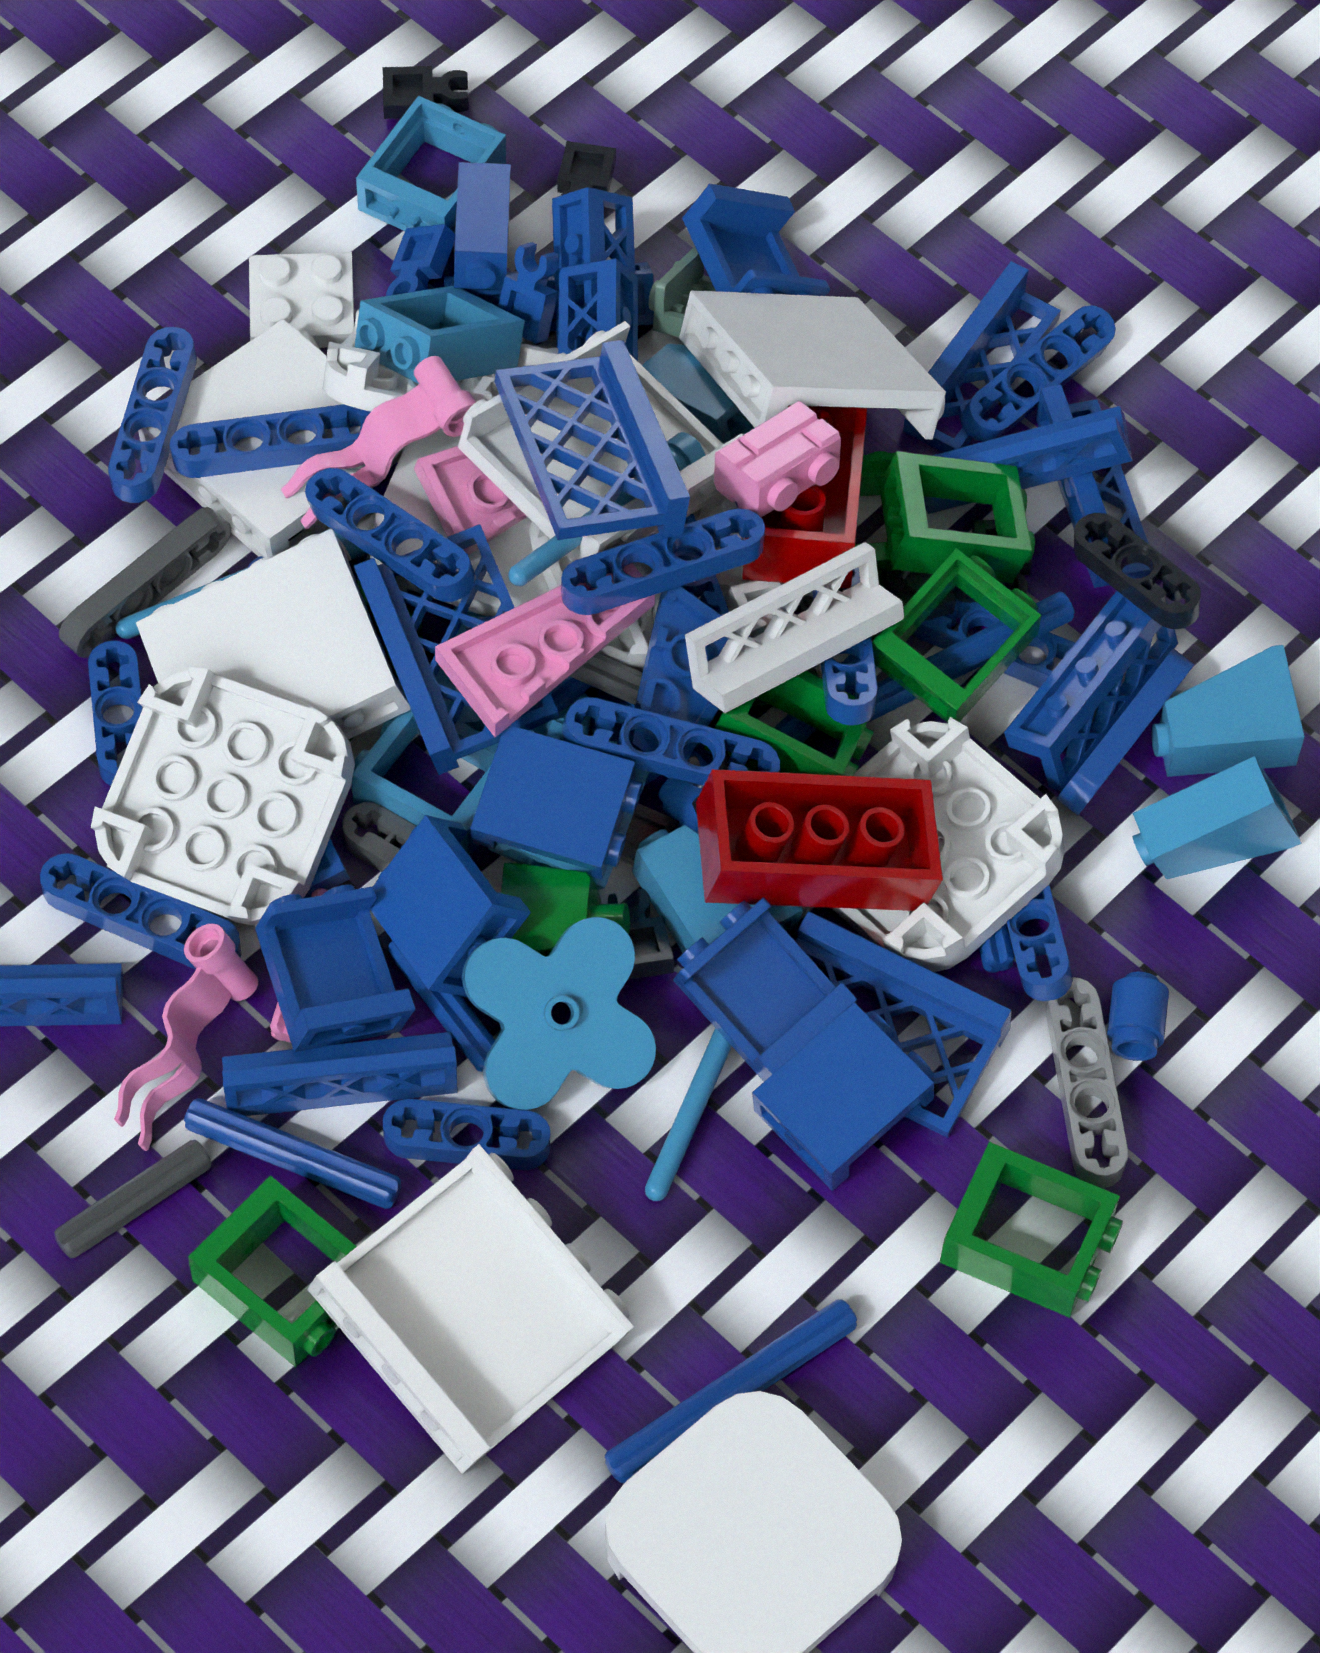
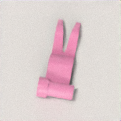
M439 356L428 357L422 360L414 369V377L419 383L416 387L406 394L386 401L374 408L366 417L360 435L352 445L339 451L317 454L307 459L297 468L290 481L281 491L286 498H289L297 493L307 480L321 470L327 468L348 469L365 464L363 468L350 475L370 488H374L386 478L393 458L408 444L428 437L441 428L447 436H461L464 426V415L476 403L470 392L460 388ZM328 493L327 495H325V496L323 497V499H325V498L328 497V496H332V497H334L335 499H337V498L341 497L342 494L340 493V494L334 496V495H331L330 493ZM309 507L307 513L300 521L305 529H309L317 521V518Z
M206 924L197 928L186 940L184 954L196 968V971L189 981L174 992L165 1004L162 1018L168 1035L166 1047L157 1057L131 1071L123 1080L118 1092V1110L114 1120L123 1127L129 1118L131 1101L135 1093L145 1083L173 1071L180 1065L176 1073L151 1090L142 1103L140 1111L141 1134L138 1145L144 1151L149 1149L152 1141V1123L156 1112L165 1102L190 1089L199 1079L202 1066L196 1050L198 1035L208 1023L224 1010L230 998L234 1001L245 1000L255 992L258 986V977L235 952L234 942L217 924Z

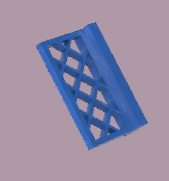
M624 340L603 342L601 355L598 357L496 370L495 385L557 540L657 526L661 538L683 535L690 495ZM591 377L595 388L588 395L566 385V383L572 379ZM531 385L544 391V394L535 402L516 393L514 387ZM557 397L579 409L569 418L548 408V406ZM589 413L611 423V428L606 434L582 424ZM539 420L560 430V433L553 441H550L533 433L530 428ZM573 436L595 448L588 457H585L563 446ZM605 452L627 461L628 466L622 474L598 463ZM553 459L577 470L569 481L547 471V466ZM587 475L612 486L604 498L580 487V484ZM621 492H625L642 500L646 508L629 510L614 502ZM570 499L594 511L590 516L567 519L563 506Z
M480 524L447 537V539L462 549L476 544L481 555L475 570V586L468 595L461 599L456 611L431 602L433 597L425 591L421 598L400 591L395 579L399 574L383 563L377 565L375 558L354 566L438 775L458 768L457 759L499 743L501 736L500 733L494 737L485 725L483 731L460 740L455 724L464 705L472 707L460 692L437 683L436 677L441 667L436 662L435 656L431 664H429L425 651L435 654V646L439 644L420 638L417 634V630L426 612L451 620L441 643L456 637L461 624L474 628L484 623L485 621L466 615L477 591L499 598L501 604L495 617L515 608ZM419 548V549H417V550H414V551H412V552H410V553H407V554H405V555H402V556H410V555H413V554H415L416 552H418L421 548ZM433 563L440 577L445 574H449L452 577L458 574L457 571L448 573L440 568L438 564ZM487 571L493 584L482 581ZM406 604L416 608L412 617H410ZM550 692L541 699L542 707L523 714L511 726L529 731L551 720L560 718ZM444 698L454 701L450 712Z
M808 911L797 930L798 938L795 942L814 963L825 968L828 979L835 987L843 983L849 990L863 986L874 991L880 1009L874 1010V1012L881 1016L890 1026L895 1036L892 1041L904 1053L935 1044L943 1070L934 1073V1078L931 1080L934 1084L947 1081L953 1101L944 1118L922 1108L920 1103L904 1117L949 1138L997 1047H1001L1010 1031L1011 1009ZM834 972L847 979L837 981ZM885 997L897 1004L887 1006ZM910 1011L925 1016L931 1034L900 1043L891 1017ZM936 1022L948 1029L938 1031ZM966 1036L983 1045L974 1061L951 1068L942 1042ZM966 1075L958 1090L955 1078Z

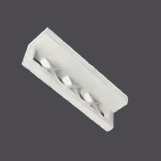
M864 542L685 634L693 689L721 711L727 713L903 620L902 601L879 585L875 549ZM859 567L860 583L843 592L838 591L848 572ZM813 590L819 591L808 610L798 615L794 614L805 594ZM769 613L774 614L764 633L754 638L748 637L759 618ZM724 636L729 638L719 656L707 662L705 646Z

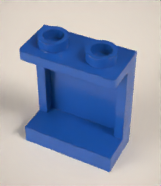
M709 183L683 216L684 224L716 292L826 296L830 292L826 280L799 276L779 234V231L795 213L787 196Z
M510 725L501 733L470 828L473 843L495 849L498 842L586 868L591 871L593 878L603 880L607 866L617 868L620 862L626 835L618 833L624 813L634 815L642 792L643 782L635 780V762Z
M425 815L421 822L411 831L407 841L390 864L381 872L378 880L373 885L377 899L370 911L428 990L467 997L463 987L462 974L465 962L471 952L489 940L512 938L531 912L520 897L497 893L460 844L467 835V830L461 823Z
M341 885L326 891L321 896L302 899V896L299 894H289L279 897L269 904L255 927L294 1052L400 1032L415 1011L409 989L395 991L370 914V909L377 899L374 887L355 889L352 885Z
M764 897L753 907L746 900H743L719 922L726 931L711 944L701 937L677 959L684 968L673 979L763 1082L857 1000L843 983L835 987L769 913L768 909L772 905Z
M855 1002L752 1092L754 1111L831 1191L849 1177V1165L916 1105L920 1103L926 1107L934 1100V1082L931 1080L934 1078V1073L929 1065L914 1051H910L906 1055L892 1041L895 1036L885 1020L874 1011L867 1015Z

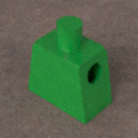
M504 863L501 893L520 897L531 912L511 939L518 940L547 957L560 936L569 926L580 920L592 917L612 920L619 924L629 935L630 914L628 905L626 903L601 904L600 894L590 874L581 871Z

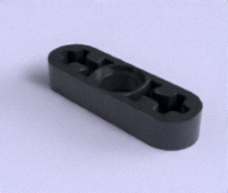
M1088 514L1076 523L1074 528V553L1081 563L1165 628L1182 629L1192 625L1197 620L1200 613L1201 590L1194 579L1109 514ZM1092 537L1095 541L1090 543L1089 538ZM1106 537L1108 545L1101 540ZM1131 563H1142L1148 566L1152 572L1143 578H1131L1125 575L1122 569ZM1166 597H1168L1171 601L1174 602H1172L1171 604H1167ZM1182 598L1185 599L1184 605L1178 602Z

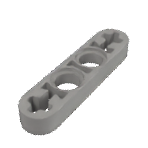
M1073 977L1072 985L1065 995L1056 1000L1047 1001L1046 1018L1073 1168L1079 1179L1097 1187L1106 1188L1113 1186L1121 1179L1128 1159V1147L1100 999L1096 989L1088 981ZM1066 998H1074L1075 1004L1081 1007L1079 1027L1071 1029V1012L1068 1006L1063 1005ZM1084 1045L1096 1053L1098 1060L1092 1066L1078 1067L1068 1060L1066 1051L1073 1046ZM1084 1096H1095L1105 1103L1107 1112L1098 1118H1087L1077 1111L1075 1102ZM1101 1134L1103 1155L1105 1158L1110 1159L1109 1166L1105 1168L1099 1167L1097 1160L1091 1158L1094 1147L1093 1136Z

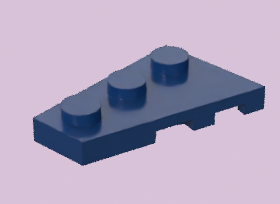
M681 586L661 592L634 708L708 727L719 708L693 689L685 634L715 620L721 615ZM724 636L705 646L707 662L719 656L729 638ZM638 728L629 733L631 745L640 752H652L659 747L656 735L648 729ZM692 742L683 747L686 760H688L698 742Z

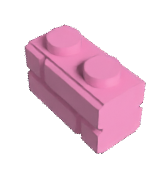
M798 401L715 452L714 484L716 490L732 503L737 502L738 508L751 510L760 517L765 516L774 509L783 511L795 501L798 494L814 484L818 486L825 485L836 475L839 469L841 447L839 431L822 418L818 420L815 412L801 401Z

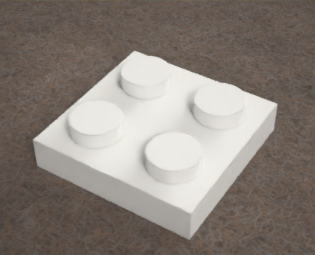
M352 252L249 255L250 341L282 319L287 321L299 333L302 331L307 332L315 340L319 348L328 347L329 342L342 344L354 331Z

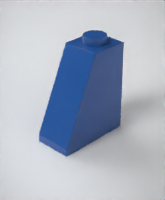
M459 162L454 288L502 290L504 278L507 275L511 164Z

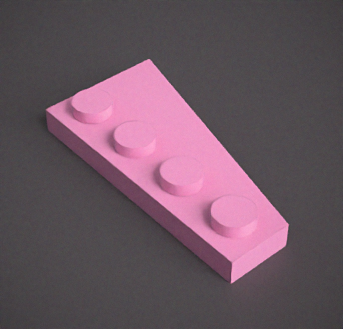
M458 446L419 458L415 464L414 471L447 537L480 524L487 542H490L527 517ZM475 544L463 550L470 555L478 547Z
M633 563L625 566L623 569L626 574L632 577H643ZM612 573L606 574V576H608V575H611V576H612V583L614 584ZM580 583V584H578V585H583L584 587H586L587 591L596 589V588H591V589H590V588L586 585V583ZM560 585L435 646V660L492 735L496 737L652 608L655 604V595L597 614L581 615L570 611L563 604Z

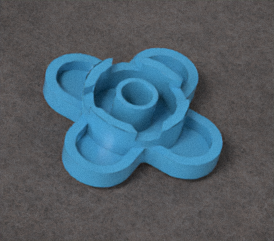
M601 917L580 920L563 932L547 957L536 952L526 944L511 938H496L484 942L468 956L462 974L464 991L471 1003L480 1011L498 1021L502 1029L488 1051L483 1066L485 1085L493 1098L500 1104L518 1110H530L543 1106L556 1095L572 1070L591 1082L610 1089H621L635 1085L651 1070L656 1055L654 1036L642 1019L617 1002V996L629 978L635 962L632 940L619 924ZM558 1002L567 1004L571 1010L569 1021L563 1025L556 1023L551 1016V1009Z

